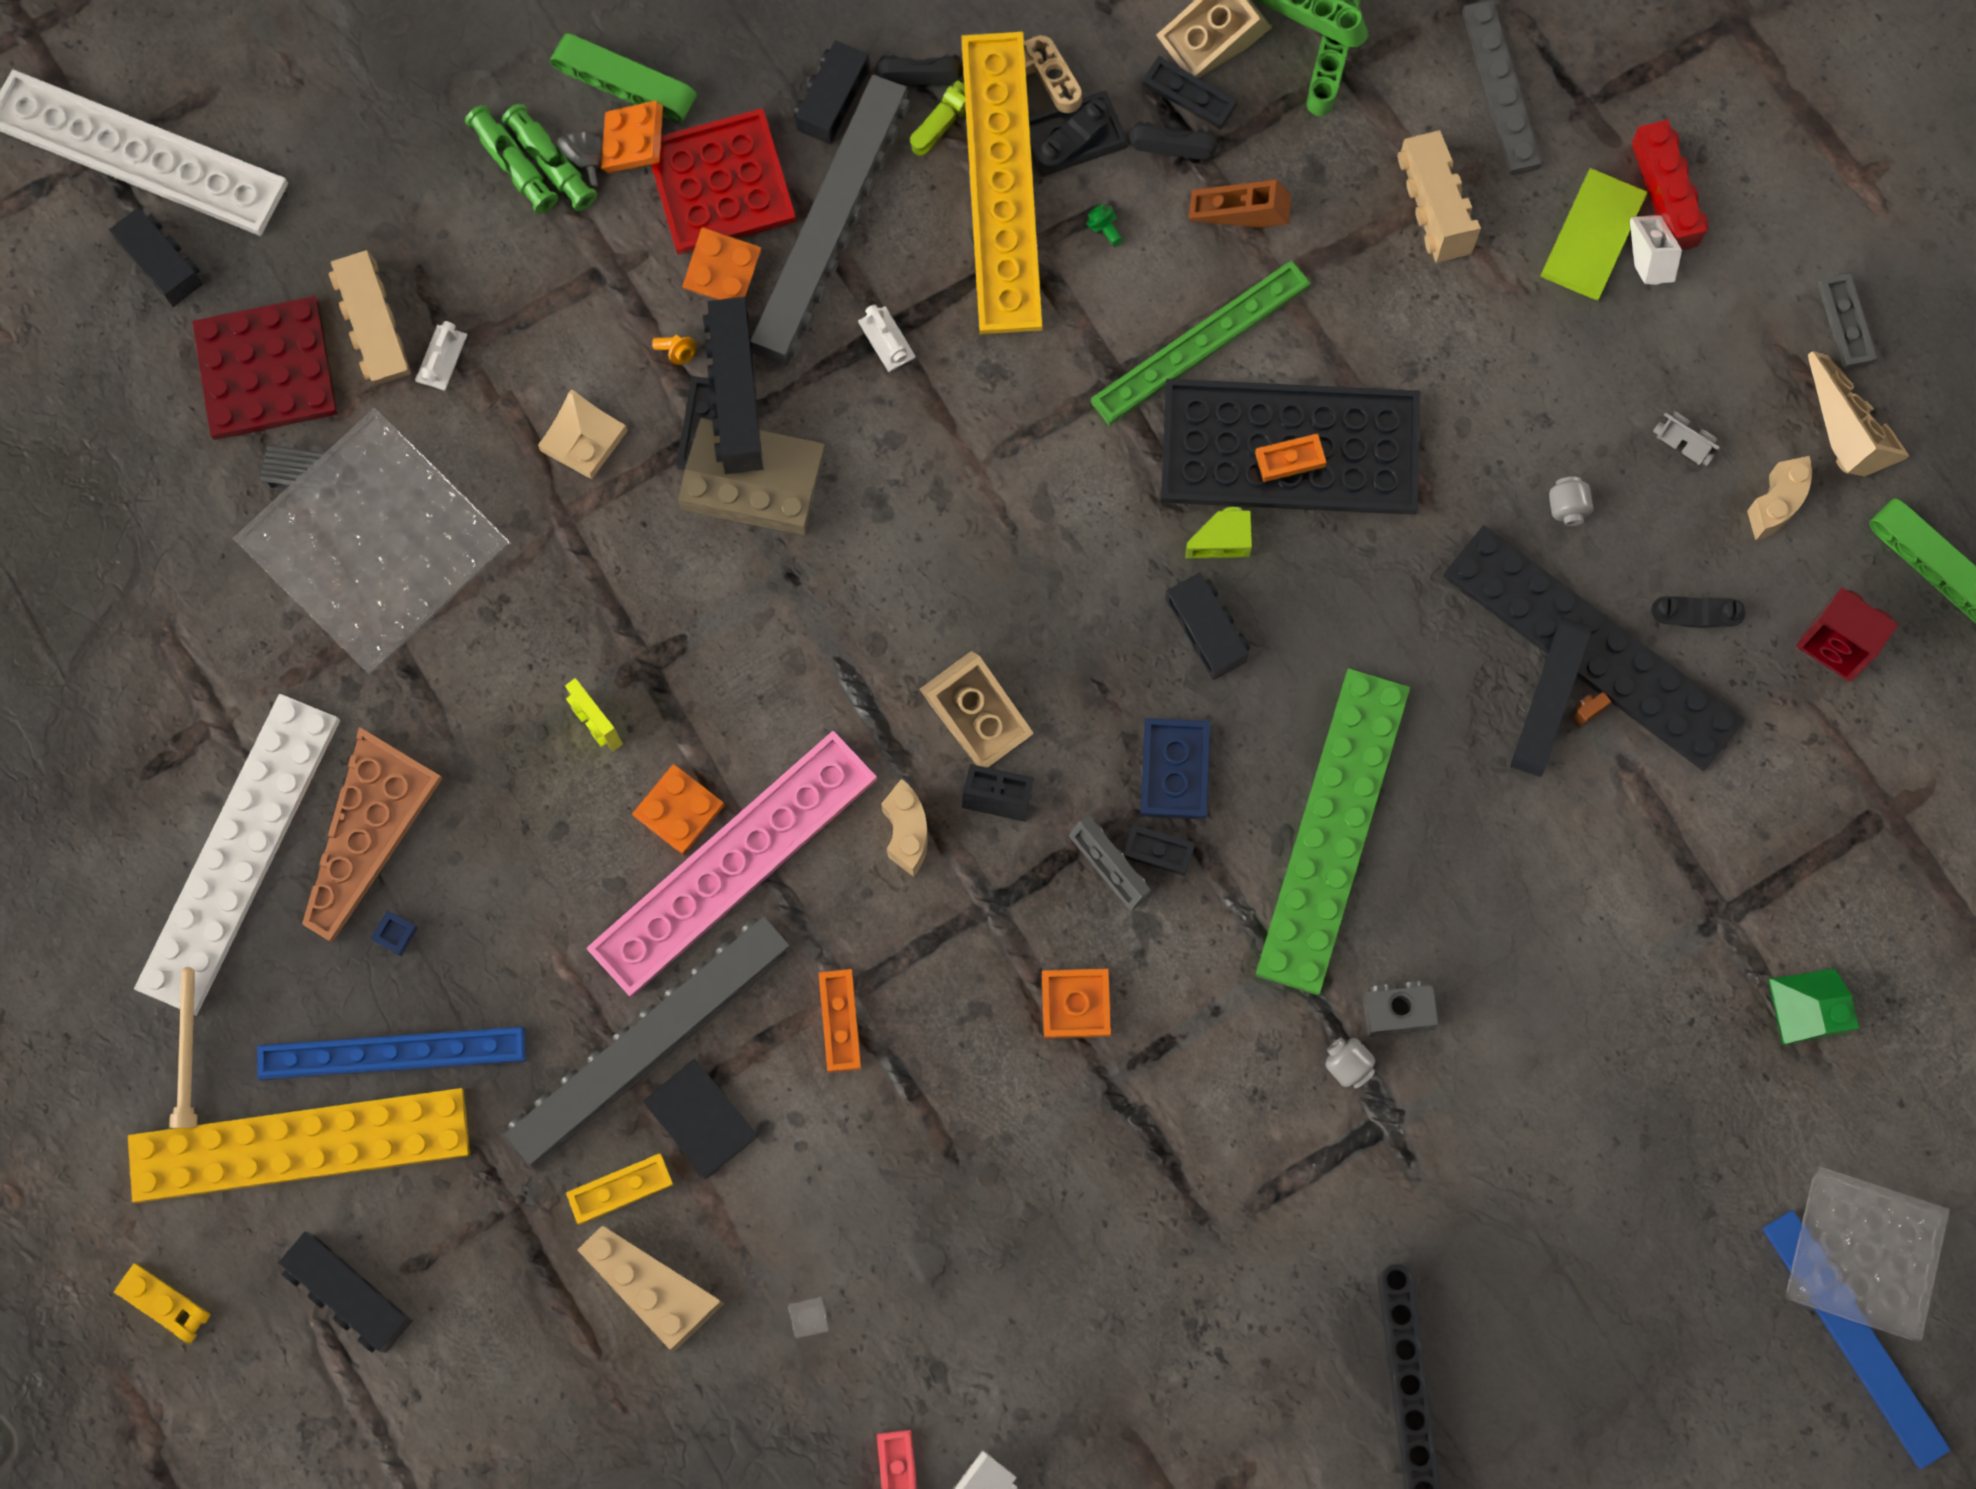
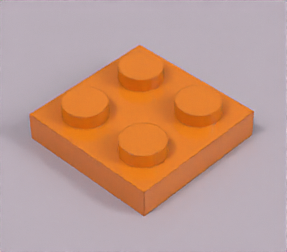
M657 101L605 112L601 159L602 170L612 173L659 163L663 105Z
M701 228L682 288L715 300L744 296L746 298L762 250L761 247Z
M673 764L634 810L632 815L684 856L723 809L725 804Z
M1108 969L1042 970L1044 1039L1111 1037Z

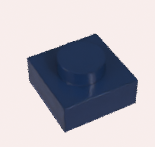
M386 911L371 940L402 957L418 927Z

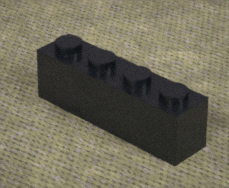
M305 1231L278 1262L285 1269L282 1275L296 1287L300 1283L310 1291L307 1297L321 1309L325 1305L335 1313L332 1319L346 1331L353 1328L361 1335L357 1341L371 1353L376 1349L386 1353L413 1322L410 1317L313 1233Z

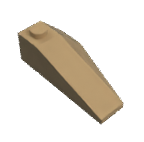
M1814 351L1808 354L1830 445L1838 458L1836 462L1840 469L1847 474L1867 476L1907 459L1909 455L1894 432L1887 424L1881 427L1870 414L1874 408L1868 401H1864L1861 397L1851 392L1854 388L1853 383L1829 355Z

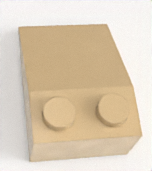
M1195 0L1156 36L1180 68L1199 78L1248 49L1270 30L1272 26L1252 0Z
M972 651L919 689L939 718L972 761L978 766L990 767L1034 734L982 658Z

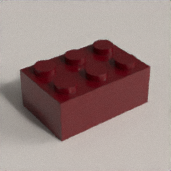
M1841 587L1815 616L1795 647L1851 682L1880 653L1898 626V623L1894 622L1886 611L1878 608L1875 609L1865 603L1862 596L1855 591L1845 590Z

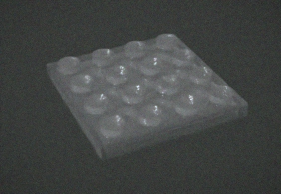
M1821 1166L1815 1168L1785 1298L1915 1342L1921 1341L1950 1209Z

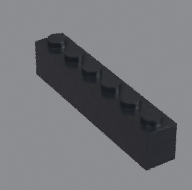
M745 296L707 301L708 314H703L705 333H710L711 339L705 340L707 359H713V365H707L709 383L715 384V390L710 391L712 410H717L718 416L712 417L714 436H720V443H714L717 463L723 462L725 474L764 470L749 318Z

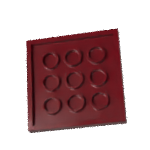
M316 296L192 321L210 436L213 440L338 415L320 307Z

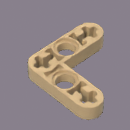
M1036 36L1025 41L1026 76L1036 72L1059 111L1072 113L1078 110L1082 105L1081 88L1053 41L1046 36ZM1041 48L1043 52L1046 51L1047 60L1045 62L1041 53L1036 52L1037 49ZM1053 69L1063 72L1062 76L1058 79H1050L1046 74ZM1064 86L1067 94L1073 97L1072 100H1068L1066 97L1063 98L1062 88Z

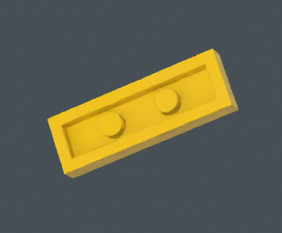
M659 1153L568 1191L566 1195L577 1224L582 1225L670 1188L674 1184L664 1158Z

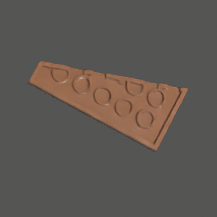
M360 727L356 737L358 740L355 750L348 764L349 771L344 787L341 788L328 833L327 847L325 853L322 854L319 864L321 867L316 885L312 888L302 923L305 927L331 943L334 942L442 780L440 775Z

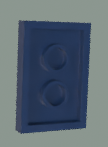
M1145 718L1140 816L1206 819L1210 721Z

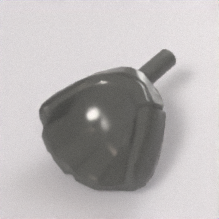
M585 132L570 133L560 137L558 145L562 152L581 169H587L590 187H597L595 168L599 167L602 159V137Z

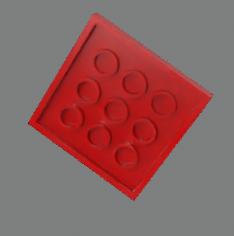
M763 108L661 136L659 163L651 164L677 255L694 251L701 228L737 239L797 222Z

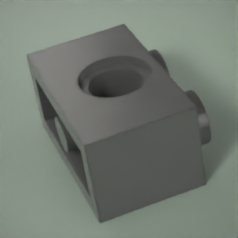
M1423 981L1404 983V988L1390 989V985L1370 987V992H1366L1363 996L1368 1037L1434 1030L1439 1024L1433 985L1424 986ZM1395 1000L1403 1001L1408 1007V1014L1400 1016L1394 1013L1391 1007L1392 1002Z

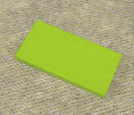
M1589 168L1540 277L1598 301L1630 232L1631 217L1637 216L1647 191Z

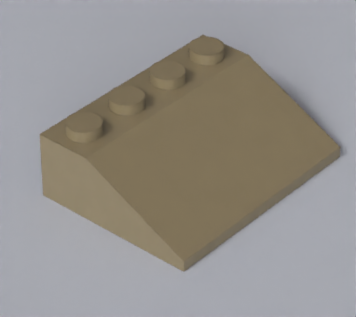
M701 418L686 464L678 497L680 510L805 536L825 444L760 430L764 470L725 474L723 462L717 463L714 443H720V436H714L712 420Z

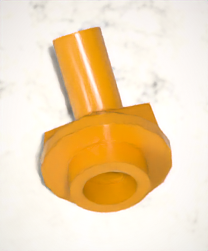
M677 334L673 337L653 338L652 342L654 350H669V359L677 365L689 362L694 357L697 349L696 342L691 337L680 338Z

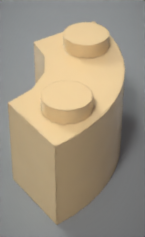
M1810 456L1778 462L1769 474L1770 488L1768 494L1757 498L1747 511L1756 541L1769 537L1782 529L1805 501L1812 480Z
M901 779L881 804L883 814L890 820L893 826V837L887 848V854L889 859L915 877L926 855L928 829L925 812L918 796Z

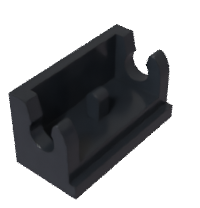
M970 764L963 790L962 808L1026 822L1034 778Z

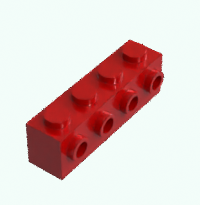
M1669 119L1639 126L1631 144L1655 215L1662 216L1682 250L1698 247L1708 230V221L1705 213L1700 212L1697 188L1690 183L1688 162L1685 157H1681L1678 148V133L1675 129L1672 130Z

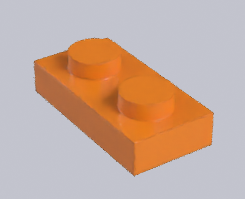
M1318 433L1256 448L1255 451L1263 482L1324 468L1327 463Z

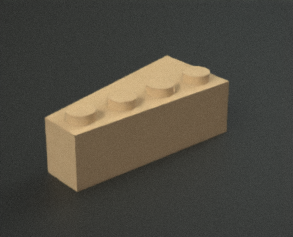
M1441 131L1404 139L1402 149L1398 152V161L1400 168L1406 170L1409 178L1407 180L1409 196L1411 198L1415 197L1418 206L1416 207L1418 224L1420 226L1424 225L1427 234L1424 237L1427 252L1429 254L1433 253L1436 263L1471 255L1481 227L1478 220L1471 221L1470 211H1472V206L1469 198H1461L1462 182L1459 174H1452L1450 171L1453 169V160Z
M365 250L331 261L333 271L329 272V277L334 290L340 289L344 301L339 302V306L344 319L351 320L354 331L349 332L354 349H360L364 360L360 361L359 364L365 380L371 379V382L378 386L411 375L412 373L400 336L394 329L396 324L392 311L384 300L387 296L384 285L381 283L379 275L375 274L379 270L374 258Z
M604 1226L600 1227L577 1249L671 1351L675 1352L725 1304Z

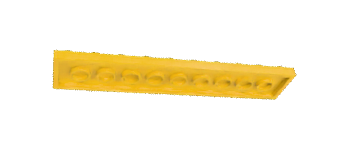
M1023 32L962 35L980 334L1042 331Z
M462 1088L197 1125L196 1128H174L128 1135L132 1202L134 1203L470 1156L465 1096Z

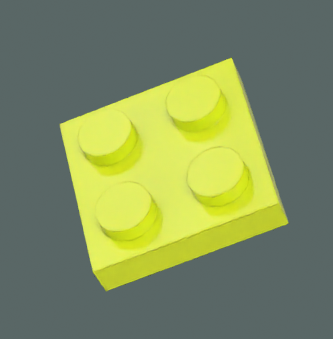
M575 678L566 684L565 687L570 694L566 698L567 702L582 723L588 720L585 724L601 747L607 744L612 752L622 746L623 743L613 725Z

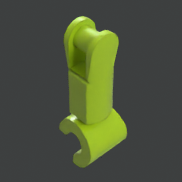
M959 80L955 82L953 88L951 86L948 87L943 96L942 103L928 116L924 124L911 135V148L915 155H926L937 142V139L956 120V114L960 117L966 116L965 86Z

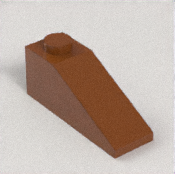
M1277 179L1192 190L1188 219L1195 222L1249 227L1289 224L1292 195Z

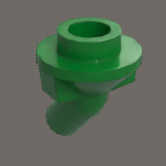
M1101 204L1088 213L1089 219L1086 225L1095 233L1102 230L1113 247L1121 245L1123 238L1112 224V221L1117 218L1113 207H1105Z

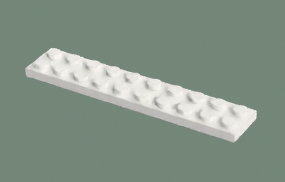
M13 69L0 91L1 132L259 236L262 235L288 186V182L284 177Z
M282 694L278 695L134 987L136 991L180 1009L181 972L185 967H192L195 971L194 1015L197 1016L340 722L338 717Z

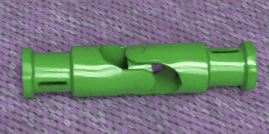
M516 104L510 107L502 117L503 124L512 128L518 136V142L537 160L538 165L560 192H565L570 198L575 211H583L590 207L597 198V192L594 189H589L581 179V173L556 145L552 144L544 128L530 118L524 104ZM559 161L563 163L562 166L556 167Z
M480 105L472 109L465 118L467 126L474 128L480 136L481 144L504 171L509 173L512 183L522 195H526L532 202L535 213L543 214L549 211L558 201L557 194L550 192L543 183V176L524 157V153L510 134L491 117V111L488 106ZM504 150V153L500 156L498 152Z

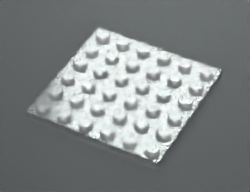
M375 407L233 537V540L369 676L376 672L510 545V541Z

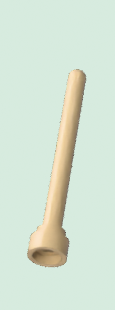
M185 967L181 972L177 1107H174L173 1114H170L169 1128L197 1127L198 1114H194V1107H191L195 971L192 967Z

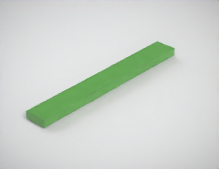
M1292 260L1093 396L1091 398L1092 405L1109 426L1164 389L1166 387V379L1180 378L1310 288L1311 283Z

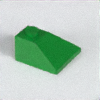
M1835 968L1768 979L1783 1045L1848 1035L1859 1029L1852 995Z

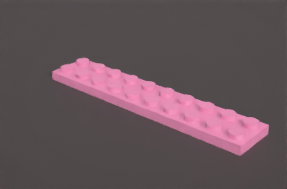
M832 731L586 949L630 998L634 997L876 782L877 776Z

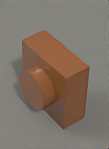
M1604 692L1595 698L1592 694L1586 696L1576 704L1578 710L1572 717V720L1579 728L1583 727L1607 709L1611 703L1610 699Z

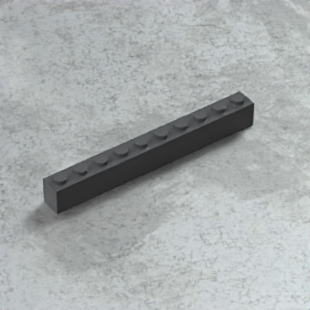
M872 74L752 336L750 343L753 354L784 366H788L792 357L796 358L802 345L800 340L804 330L808 331L814 319L812 311L816 303L821 304L826 293V286L824 285L828 276L833 277L837 270L839 260L836 258L840 250H845L848 246L851 236L849 232L852 223H858L863 210L861 203L865 196L869 197L875 184V179H873L876 170L881 171L887 157L885 150L889 143L893 144L896 140L899 130L897 124L900 117L905 118L909 111L911 101L907 97V87Z
M765 916L759 920L756 918L750 920L741 929L742 935L733 942L727 940L715 951L717 956L708 963L703 961L694 967L690 972L692 977L682 985L676 983L664 994L666 999L657 1006L652 1004L639 1014L638 1018L640 1020L631 1028L625 1026L613 1036L614 1042L605 1050L599 1048L587 1058L588 1064L579 1072L577 1070L571 1071L561 1080L562 1086L553 1094L550 1091L543 1094L534 1103L536 1106L534 1110L526 1116L523 1113L510 1122L508 1125L510 1130L504 1135L534 1169L792 952L790 945Z

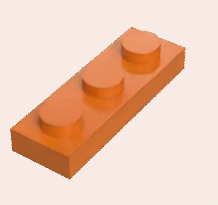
M852 969L819 972L827 1072L861 1070Z

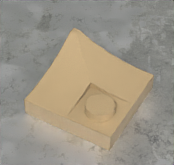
M571 389L556 419L538 446L541 452L593 479L627 433L626 425L604 413Z

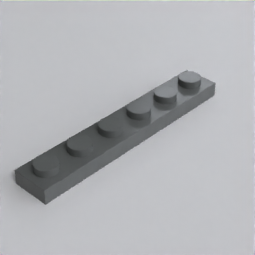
M1490 0L1466 5L1463 7L1462 14L1509 175L1538 170L1542 163L1494 1Z

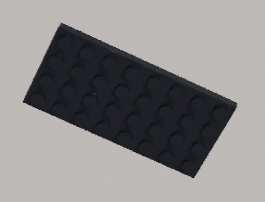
M1166 379L1161 503L1416 515L1418 511L1420 391ZM1318 433L1327 462L1324 468L1263 482L1255 454L1256 448Z

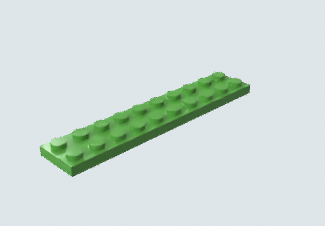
M1349 668L1347 669L1255 976L1315 995L1320 994L1410 687Z

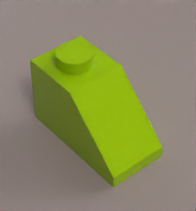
M1228 507L1223 511H1218L1187 542L1185 558L1250 557L1252 549L1250 511H1243L1239 507Z

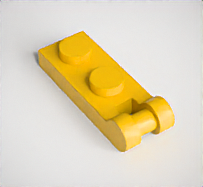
M133 1263L114 1290V1293L188 1344H192L197 1337L195 1332L201 1323L206 1324L211 1316L209 1312L136 1263ZM186 1311L188 1314H190V1317L188 1318L186 1323L182 1325L178 1322V1320Z

